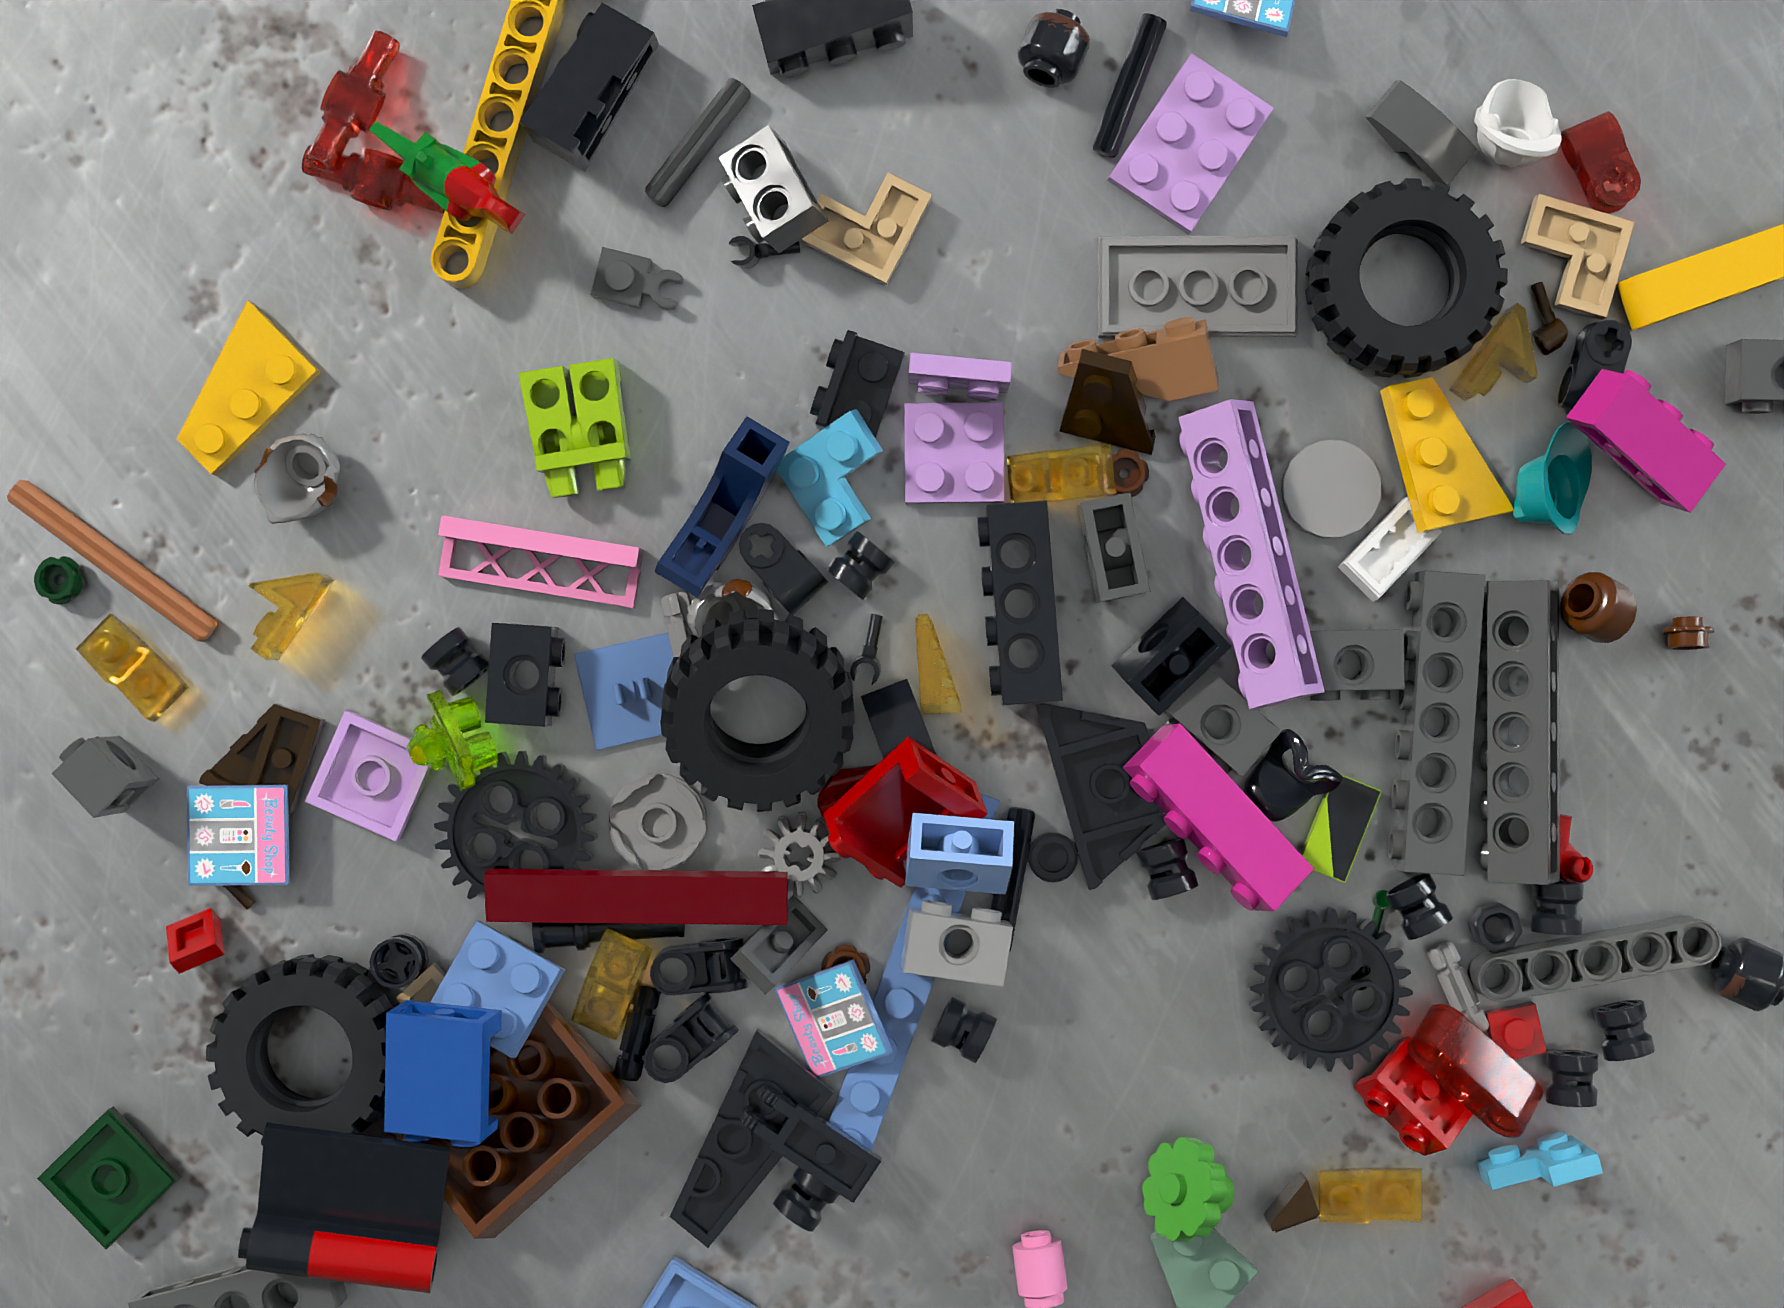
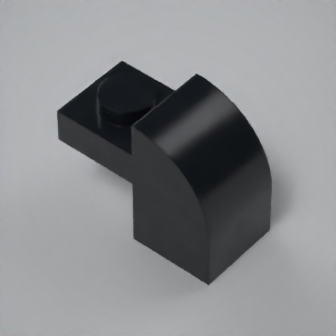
M908 679L861 696L883 759L908 736L937 755Z

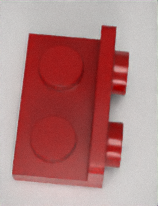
M1410 1036L1399 1039L1373 1074L1359 1079L1354 1086L1355 1090L1364 1098L1367 1108L1377 1116L1384 1118L1399 1132L1401 1141L1409 1149L1423 1156L1448 1149L1479 1108V1105Z

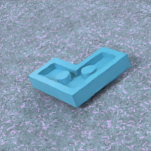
M857 409L847 412L785 455L777 470L826 547L833 545L871 519L845 476L881 453L883 449Z
M1554 1132L1537 1138L1538 1145L1519 1149L1517 1145L1498 1147L1488 1152L1490 1158L1476 1161L1481 1180L1492 1190L1542 1177L1555 1187L1603 1174L1598 1153L1574 1136H1567L1566 1132Z

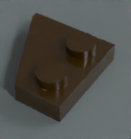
M1082 349L1059 432L1152 455L1156 435L1154 429L1149 430L1145 418L1147 407L1142 393L1136 388L1137 377L1132 361Z
M279 703L273 704L257 720V724L230 747L231 750L211 769H207L201 775L199 783L206 786L288 785L289 814L294 813L326 719Z

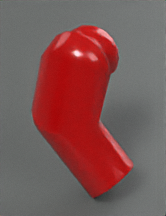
M876 765L840 769L836 776H830L817 798V806L821 816L824 817L823 813Z
M1560 814V879L1570 883H1584L1593 874L1592 861L1588 857H1583L1569 842L1572 816Z

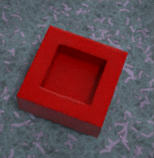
M212 908L166 926L169 963L178 974L225 955L221 919Z
M1530 1001L1484 1011L1489 1022L1487 1033L1495 1062L1501 1063L1547 1053L1537 1007L1534 1002Z

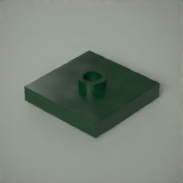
M113 1106L99 1117L37 1179L105 1249H108L182 1177Z

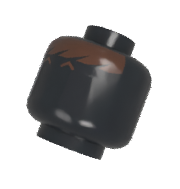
M1056 9L1053 12L1039 13L1030 21L1018 48L1017 55L1019 63L1023 67L1024 75L1032 82L1043 87L1056 88L1060 84L1071 82L1078 75L1090 46V38L1084 27L1080 25V19L1074 13L1064 9Z
M1741 937L1733 941L1727 948L1721 946L1718 956L1710 963L1709 971L1715 975V989L1721 997L1754 1011L1764 1010L1770 1005L1776 1006L1784 998V955L1779 951L1751 939Z

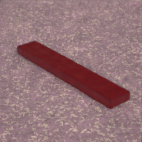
M487 869L484 873L486 922L787 925L788 872Z

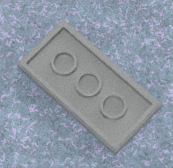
M1298 235L1099 236L1098 338L1115 337L1123 331L1135 328H1142L1145 333L1165 329L1164 325L1169 321L1184 317H1191L1194 319V322L1206 319L1210 337H1296L1298 335Z

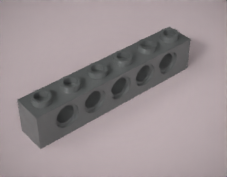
M1424 570L1415 572V581H1409L1407 584L1406 609L1413 611L1411 631L1406 630L1404 632V660H1409L1408 680H1405V689H1399V709L1406 710L1404 730H1398L1395 741V756L1397 760H1402L1401 780L1395 779L1392 787V808L1399 810L1397 830L1391 829L1388 840L1389 859H1395V868L1403 872L1464 876L1485 575ZM1438 609L1447 611L1452 618L1451 631L1444 637L1435 634L1431 628V617ZM1437 658L1443 660L1449 669L1447 681L1439 687L1433 685L1427 676L1429 664ZM1433 708L1439 709L1444 714L1446 721L1443 731L1437 736L1429 735L1424 728V717ZM1435 758L1442 767V775L1436 784L1427 786L1420 777V769L1426 760ZM1432 808L1438 815V826L1433 833L1422 835L1417 828V817L1423 810Z
M1487 581V592H1484L1482 621L1487 622V642H1482L1480 648L1482 671H1487V691H1483L1480 698L1481 718L1483 721H1487V741L1482 742L1480 749L1481 768L1483 771H1487V791H1483L1481 794L1480 813L1482 820L1487 821L1488 841H1483L1481 845V868L1484 871H1488V883L1549 885L1560 881L1559 581ZM1520 617L1527 623L1529 633L1527 639L1522 644L1516 645L1511 641L1508 630L1512 621ZM1518 667L1526 672L1529 679L1528 688L1521 695H1516L1512 692L1508 682L1511 672ZM1517 717L1525 721L1529 729L1528 738L1522 745L1515 744L1509 736L1510 723ZM1515 768L1522 769L1529 779L1528 789L1523 795L1516 794L1509 786V775ZM1514 818L1524 821L1529 829V837L1524 845L1515 843L1509 835V825Z

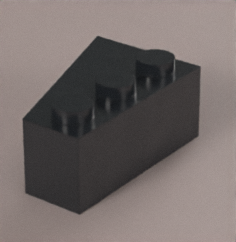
M765 0L752 5L770 75L780 72L781 77L797 76L809 71V64L828 60L831 65L846 63L857 58L858 51L876 47L878 52L894 50L905 45L906 38L913 37V11L910 0Z
M603 2L595 13L589 12L585 16L578 29L576 41L566 55L560 59L553 74L519 121L534 143L584 172L659 45L653 31Z

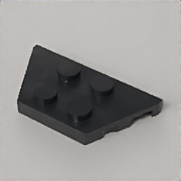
M1041 703L1036 705V709L1087 888L1092 890L1102 884L1103 880L1122 862L1127 861L1140 849L1145 841L1166 825L1163 820L1166 814L1154 801L1152 803L1147 802L1134 791L1130 785V781L1133 778L1122 768L1150 738L1145 722Z

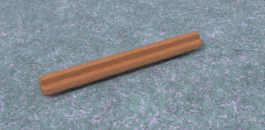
M19 480L7 495L8 502L193 639L204 642L212 635L218 624L213 617L32 483Z

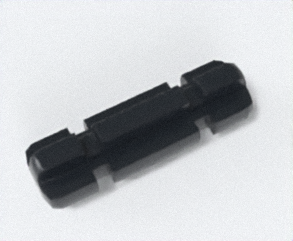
M638 983L634 987L630 1002L634 1006L633 1009L628 1011L619 1048L622 1051V1055L617 1057L614 1074L619 1079L638 1081L641 1077L644 1060L641 1058L645 1055L649 1045L656 1016L652 1012L658 1007L661 992L653 985Z

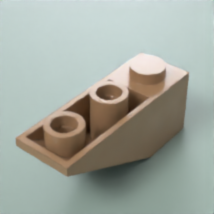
M1191 317L1178 318L1164 325L1165 329L1147 333L1142 328L1130 329L1117 334L1115 340L1096 344V341L1093 339L1077 341L1066 347L1067 351L1060 352L1059 374L1073 378L1082 349L1132 361L1137 377L1136 388L1142 395L1165 401H1174L1219 391V375L1206 319L1194 322V319Z

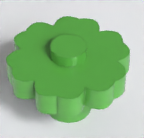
M1179 1137L1175 1143L1163 1142L1148 1161L1151 1176L1142 1185V1193L1145 1198L1144 1210L1147 1215L1155 1216L1156 1232L1159 1235L1166 1236L1170 1241L1190 1242L1193 1237L1206 1238L1211 1233L1213 1227L1220 1222L1221 1213L1226 1212L1234 1200L1235 1191L1231 1178L1225 1174V1168L1222 1164L1213 1162V1147L1202 1143L1199 1139Z

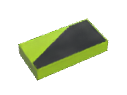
M1342 775V783L1332 792L1324 794L1300 854L1314 868V871L1346 883L1382 791Z

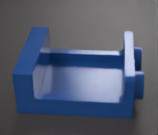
M406 1000L386 1013L384 1132L403 1134V1138L408 1141L419 1142L432 1138L450 1139V1143L457 1147H473L479 1145L497 1130L498 1118L488 1117L490 1038L501 1030L502 1010Z

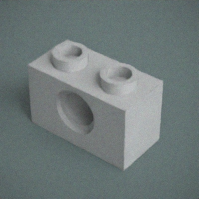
M923 900L922 908L909 906L900 964L904 973L1004 987L1013 926L1008 921L1001 920L1002 912L974 907L972 908L971 915L951 913V904ZM963 929L970 934V943L967 949L958 954L947 952L944 949L946 935L952 930Z

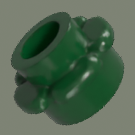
M62 556L60 559L49 557L43 560L34 575V584L38 594L49 598V602L62 605L70 602L73 595L80 594L84 585V577L79 574L80 567L78 563L67 556ZM58 575H61L64 579L60 585L55 581Z

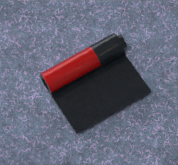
M267 1122L264 1130L257 1215L252 1228H243L238 1258L246 1259V1268L248 1270L431 1293L438 1259L451 1147Z

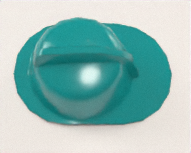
M1565 422L1559 426L1551 438L1547 452L1527 462L1519 469L1513 511L1517 521L1532 522L1537 525H1554L1562 534L1568 535L1577 529L1580 510L1591 479L1592 454L1586 435L1574 424Z

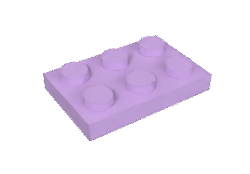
M1191 53L1107 180L1187 234H1190L1274 107Z

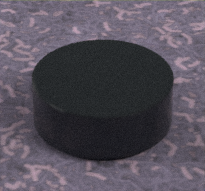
M1046 832L1032 841L1029 848L1028 863L1033 873L1041 880L1046 882L1063 881L1074 872L1077 866L1078 853L1076 847L1064 834Z

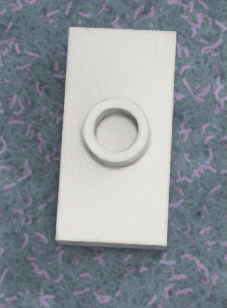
M1406 497L1392 509L1338 568L1374 602L1393 585L1442 531L1438 529L1418 534L1409 499Z

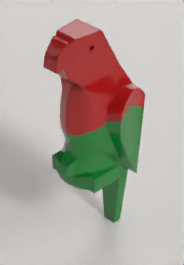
M376 121L369 129L404 159L399 170L408 176L420 190L442 209L463 221H468L472 217L487 218L510 234H513L526 215L499 198L494 188L496 177L490 169L475 158L448 145L439 143L426 132L414 143Z

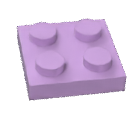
M910 353L909 384L918 385V393L946 396L948 395V388L967 389L968 398L997 400L999 393L1008 392L1011 383L1012 362Z
M1003 402L904 403L905 504L1004 503Z
M345 710L305 802L395 842L399 841L439 749L350 710Z

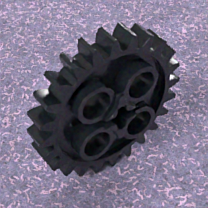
M519 751L515 763L511 764L507 753L500 752L497 754V767L494 768L486 757L478 760L479 775L468 768L461 771V775L467 784L465 787L457 784L448 785L447 789L456 799L454 802H441L438 805V808L449 814V818L434 824V828L447 832V839L435 844V849L450 850L451 857L446 859L441 864V867L443 869L457 866L460 872L455 876L452 884L456 886L468 880L472 884L468 891V899L471 900L482 891L485 892L484 873L487 869H521L519 863L520 856L527 849L539 853L543 860V869L582 870L576 864L577 861H590L593 859L594 855L583 848V843L598 839V835L586 831L584 824L596 819L597 815L594 813H582L581 806L587 803L591 797L590 794L575 797L572 791L580 781L578 777L566 782L560 779L565 765L562 763L558 764L549 772L545 770L547 764L546 755H539L533 765H529L527 752ZM496 786H503L512 794V807L507 813H499L491 806L489 800L490 793ZM543 802L553 804L559 811L560 820L557 827L553 830L545 829L537 822L536 811ZM480 813L504 825L515 823L519 819L522 821L520 827L522 831L557 841L558 847L551 849L530 838H522L513 843L511 842V832L478 823L475 820V815ZM479 833H486L495 841L496 852L490 860L482 859L474 852L473 842Z
M1328 907L1324 921H1320L1315 911L1308 909L1306 915L1307 924L1301 925L1294 917L1290 916L1288 917L1290 933L1285 935L1275 928L1271 930L1275 940L1278 942L1274 948L1264 944L1259 945L1258 948L1268 958L1266 963H1251L1250 967L1261 974L1262 978L1259 981L1248 983L1247 987L1253 992L1260 993L1262 998L1249 1004L1250 1009L1255 1012H1266L1267 1015L1260 1019L1257 1026L1261 1031L1272 1028L1276 1029L1268 1042L1275 1048L1287 1041L1288 1044L1284 1055L1289 1060H1293L1303 1051V1064L1309 1069L1315 1064L1317 1058L1321 1057L1322 1064L1328 1072H1332L1336 1058H1340L1344 1066L1351 1070L1353 1069L1354 1054L1359 1053L1369 1063L1372 1061V1054L1369 1049L1371 1045L1376 1044L1386 1051L1389 1049L1386 1040L1382 1036L1386 1031L1401 1034L1402 1030L1392 1020L1395 1015L1409 1016L1410 1011L1398 1004L1399 998L1413 995V990L1399 985V980L1410 975L1411 971L1407 967L1394 965L1404 953L1400 948L1385 949L1392 937L1388 932L1383 931L1372 937L1376 924L1373 920L1368 918L1359 927H1356L1357 913L1348 910L1342 922H1339L1336 909ZM1341 942L1348 943L1352 951L1349 962L1343 967H1331L1328 961L1330 949L1335 944ZM1296 966L1304 967L1308 974L1306 985L1298 991L1286 990L1284 977L1287 971ZM1363 966L1369 967V972L1364 976L1341 983L1356 973L1359 968ZM1327 978H1330L1335 983H1341L1336 986L1335 993L1337 996L1332 1000L1325 995L1317 996L1325 990L1323 981ZM1362 987H1372L1375 993L1373 1005L1365 1011L1354 1010L1352 998L1355 992ZM1317 996L1305 1004L1301 1010L1291 1012L1290 1008L1294 1003ZM1328 1011L1332 1018L1329 1030L1320 1035L1311 1034L1308 1029L1310 1017L1315 1012Z

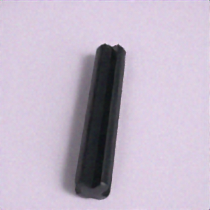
M1144 13L1140 19L1092 145L1093 150L1101 155L1114 158L1118 154L1167 26V22L1159 16Z
M1011 807L1008 811L1007 821H1014L1012 870L1006 894H993L991 905L992 910L1002 912L1001 920H1006L1013 926L1009 952L1013 942L1035 821L1034 811L1021 807Z

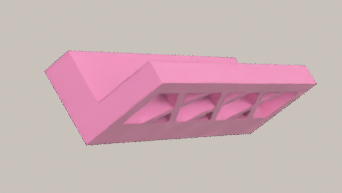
M441 515L438 535L444 537L438 576L635 608L644 550L641 548ZM457 539L475 542L487 558L471 571L452 568ZM485 544L501 546L503 548L492 555ZM513 549L524 550L536 566L520 579L509 578L497 562V560ZM534 552L550 554L552 556L541 563ZM561 557L573 558L584 573V576L569 587L557 586L546 570L547 567ZM582 560L599 562L601 564L589 571ZM492 565L499 576L481 572ZM609 565L629 567L625 596L606 594L594 576ZM541 573L548 584L529 580ZM589 581L597 592L577 588Z

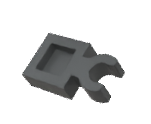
M602 247L590 295L593 298L641 309L644 296H648L660 308L674 310L677 308V302L673 299L662 297L661 287L666 282L682 284L684 278L673 270H662L657 274H651L652 260L650 258Z

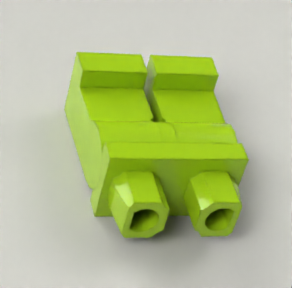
M614 358L569 364V369L564 366L518 372L535 454L536 471L544 473L551 498L580 494L576 468L593 465L597 491L625 487L626 467L624 460H630L631 457L623 411L619 361ZM572 388H573V395H574V401H575V407H576V413H577V414H574V408H573V402H572V395H571V389H572Z

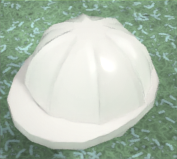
M1507 79L1498 82L1488 93L1483 105L1476 109L1474 122L1477 125L1478 144L1482 152L1498 165H1506L1509 168L1531 165L1542 157L1557 153L1562 140L1558 119H1553L1547 94L1539 86L1518 79Z

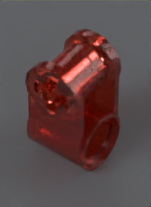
M1606 111L1561 131V149L1569 166L1574 171L1590 207L1607 214L1617 213L1624 208L1640 190L1641 178L1628 151L1622 129L1615 116L1611 112ZM1607 181L1610 184L1619 183L1622 190L1619 193L1616 190L1607 192L1604 184Z

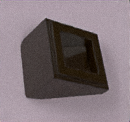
M1302 1172L1295 1175L1264 1213L1267 1224L1275 1233L1316 1219L1320 1215L1309 1182Z

